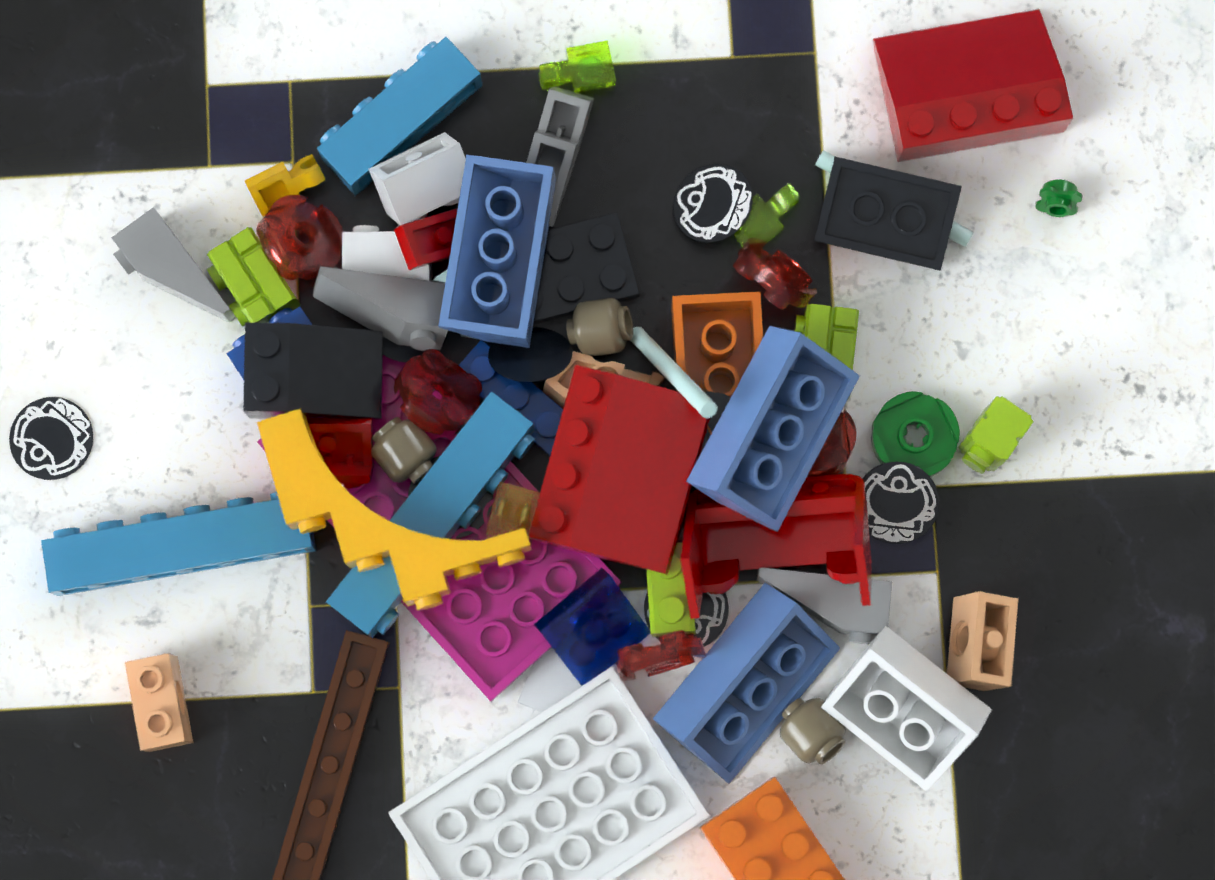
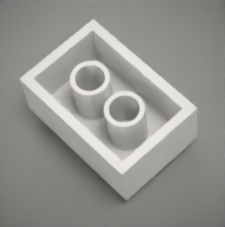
M886 625L837 682L821 706L822 709L926 791L933 786L977 737L992 710Z

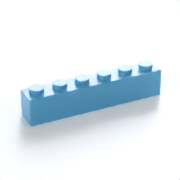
M491 391L390 519V522L411 531L450 539L460 526L467 529L481 511V508L477 505L487 491L493 495L509 474L504 469L514 456L521 460L534 444L536 439L531 436L535 431L534 424ZM390 556L383 558L385 565L373 570L359 572L357 566L353 567L326 601V603L371 638L377 632L384 635L399 616L395 609L403 600Z
M277 492L270 494L271 500L254 503L252 497L238 498L227 501V508L210 511V505L192 506L183 509V516L167 518L165 512L151 513L140 516L141 523L124 526L123 520H112L96 524L97 531L80 533V528L60 529L53 532L54 538L41 540L48 592L56 596H63L315 552L317 550L314 532L300 534L299 528L295 530L290 529L285 523Z

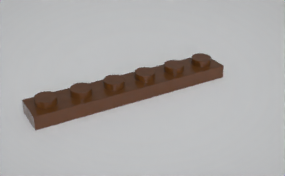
M348 630L345 632L273 880H321L390 645L387 641Z

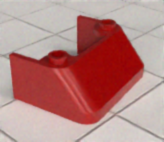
M854 474L806 477L778 532L716 502L698 489L693 491L688 498L680 557L690 618H700L703 593H725L738 582L740 570H753L760 567L778 568L826 564L827 573L832 579L843 584L859 582L862 606H870L872 565L864 480Z

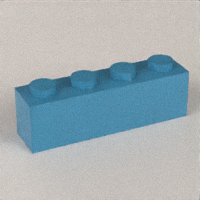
M444 37L438 44L435 41L427 44L416 57L418 61L406 71L404 69L396 71L385 82L384 87L386 89L374 99L367 97L361 101L353 110V117L342 127L340 125L333 126L320 139L321 145L317 147L321 159L355 196L373 181L369 168L409 150L482 86L480 72L447 37Z

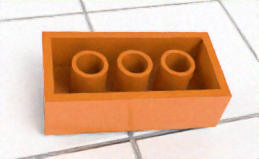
M760 292L673 296L671 310L674 361L704 392H719L732 397L763 339ZM708 425L707 429H708V432H709L710 435H711V434H712V430H711L710 426Z
M776 777L770 778L699 827L734 880H845Z

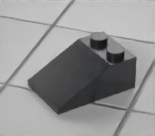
M245 323L243 412L249 418L268 419L301 409L306 418L382 419L383 331L295 323Z

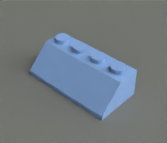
M466 154L439 328L486 342L530 348L556 184L554 167Z
M769 326L686 482L716 502L778 532L860 375L802 333Z
M765 582L658 711L653 720L724 781L730 784L783 719V711L793 701L803 695L839 651L840 647L795 601Z

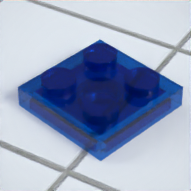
M603 568L598 570L533 624L581 686L609 669L651 633L613 578Z

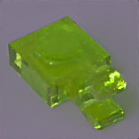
M608 40L568 47L565 51L566 61L539 65L540 72L538 74L542 90L550 89L553 86L559 87L567 82H572L573 92L575 93L616 85V76Z
M790 183L780 189L766 203L758 193L753 196L752 209L748 219L733 234L749 255L753 254L784 230V226L778 218L798 204V199L800 198V195Z

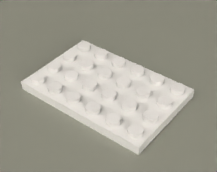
M613 666L388 812L430 880H614L710 816Z

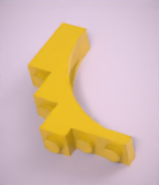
M301 409L257 422L286 525L292 530L299 528L300 534H305L325 528V520L332 518L344 562L349 568L357 566L359 572L373 570L385 565L383 558L390 556L403 601L407 606L416 604L417 611L438 606L443 603L442 596L451 594L446 576L454 574L456 580L469 578L482 572L481 565L494 561L498 562L499 567L515 564L525 559L524 552L532 550L525 528L482 541H467L433 537L411 531L390 522L368 509L338 482L322 458L315 444L307 418Z

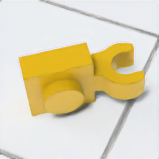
M309 155L296 162L290 171L287 170L282 161L244 182L262 217L267 222L304 203L299 192L314 187L326 179L314 156Z

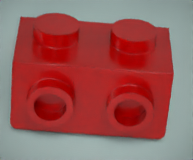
M307 418L315 444L327 467L344 488H357L363 484L370 483L374 469V458L371 455L373 447L372 418Z

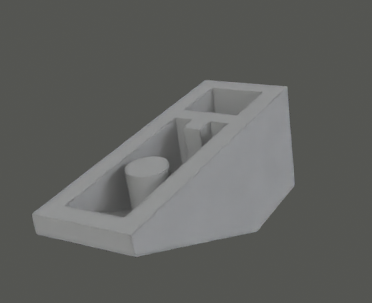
M154 207L111 237L119 247V250L113 255L128 275L136 270L144 281L227 322H231L236 318Z
M320 266L313 289V297L371 330L383 331V337L397 345L411 346L420 351L441 350L448 330L438 326L445 283Z
M761 567L757 571L756 580L761 584L766 582L795 601L805 612L838 633L850 634L849 642L870 644L885 625L888 627L892 581L871 579V605L862 606L859 582L843 584L832 579L829 575Z

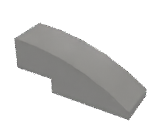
M553 86L548 91L539 127L534 134L526 162L554 167L556 184L549 222L550 227H553L595 99Z

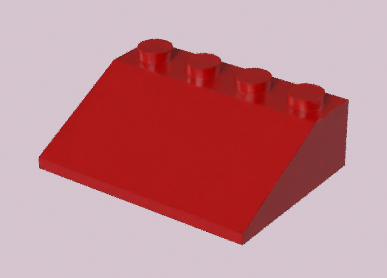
M1040 9L873 38V46L897 162L1063 133L1073 120L1065 77Z
M575 365L528 537L547 545L668 575L692 487L686 481L700 456L710 418H704L680 392L618 374Z

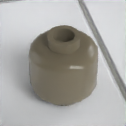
M615 298L578 303L573 313V319H568L566 324L567 335L571 345L577 344L583 354L591 355L592 357L621 352L625 349L627 340H632L633 323L629 308L621 306Z
M396 417L380 428L372 437L375 444L371 449V455L393 482L400 483L410 479L415 484L422 480L433 466L430 461L434 458L437 447L414 419L402 421L399 417Z
M802 698L793 701L782 713L785 721L780 728V737L801 761L805 763L817 761L822 765L832 759L845 745L846 740L843 736L846 727L821 708L825 701L820 698H813L806 702Z

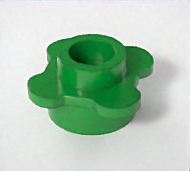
M1061 179L1050 180L1040 190L1039 196L1041 200L1036 201L1035 208L1053 217L1075 215L1078 212L1076 205L1082 201V194L1077 191L1076 185L1070 181Z

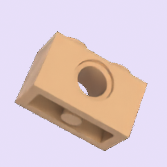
M980 591L953 597L947 674L964 688L989 691L1011 687L1018 609L1017 598Z
M167 653L125 662L140 750L152 752L193 743L178 656Z

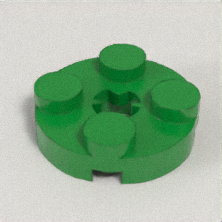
M905 392L891 398L883 405L872 423L871 444L875 456L881 464L895 461L910 463L921 468L932 477L941 472L953 458L959 442L960 429L954 412L945 402L938 398L935 399L930 395H924L922 392ZM916 424V430L920 426L924 428L927 435L922 438L923 446L913 447V443L910 445L906 443L904 437L908 434V425Z

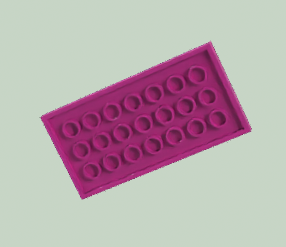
M383 355L382 419H372L373 435L396 417H399L402 421L414 419L435 443L437 452L434 458L441 456L471 417L421 362L404 363ZM259 439L257 443L265 451L262 439ZM374 459L371 482L357 488L345 489L368 509L390 521L408 498L411 480L407 479L400 483L393 482ZM510 462L504 469L509 474L508 477L493 494V499L484 507L483 520L485 523L479 529L473 527L464 529L462 527L453 534L451 539L482 541L521 528H525L527 535H529L540 492ZM492 505L491 512H490L489 516L487 517L488 509H489L490 506ZM332 518L328 519L327 521L334 527ZM462 532H474L468 536L456 539V537ZM528 537L532 550L523 553L525 557L523 561L499 567L498 562L494 561L481 565L482 572L480 574L461 580H456L454 574L446 576L451 594L442 596V604L417 611L416 604L407 606L403 600L401 603L492 702L621 585L622 582L599 557L547 545Z

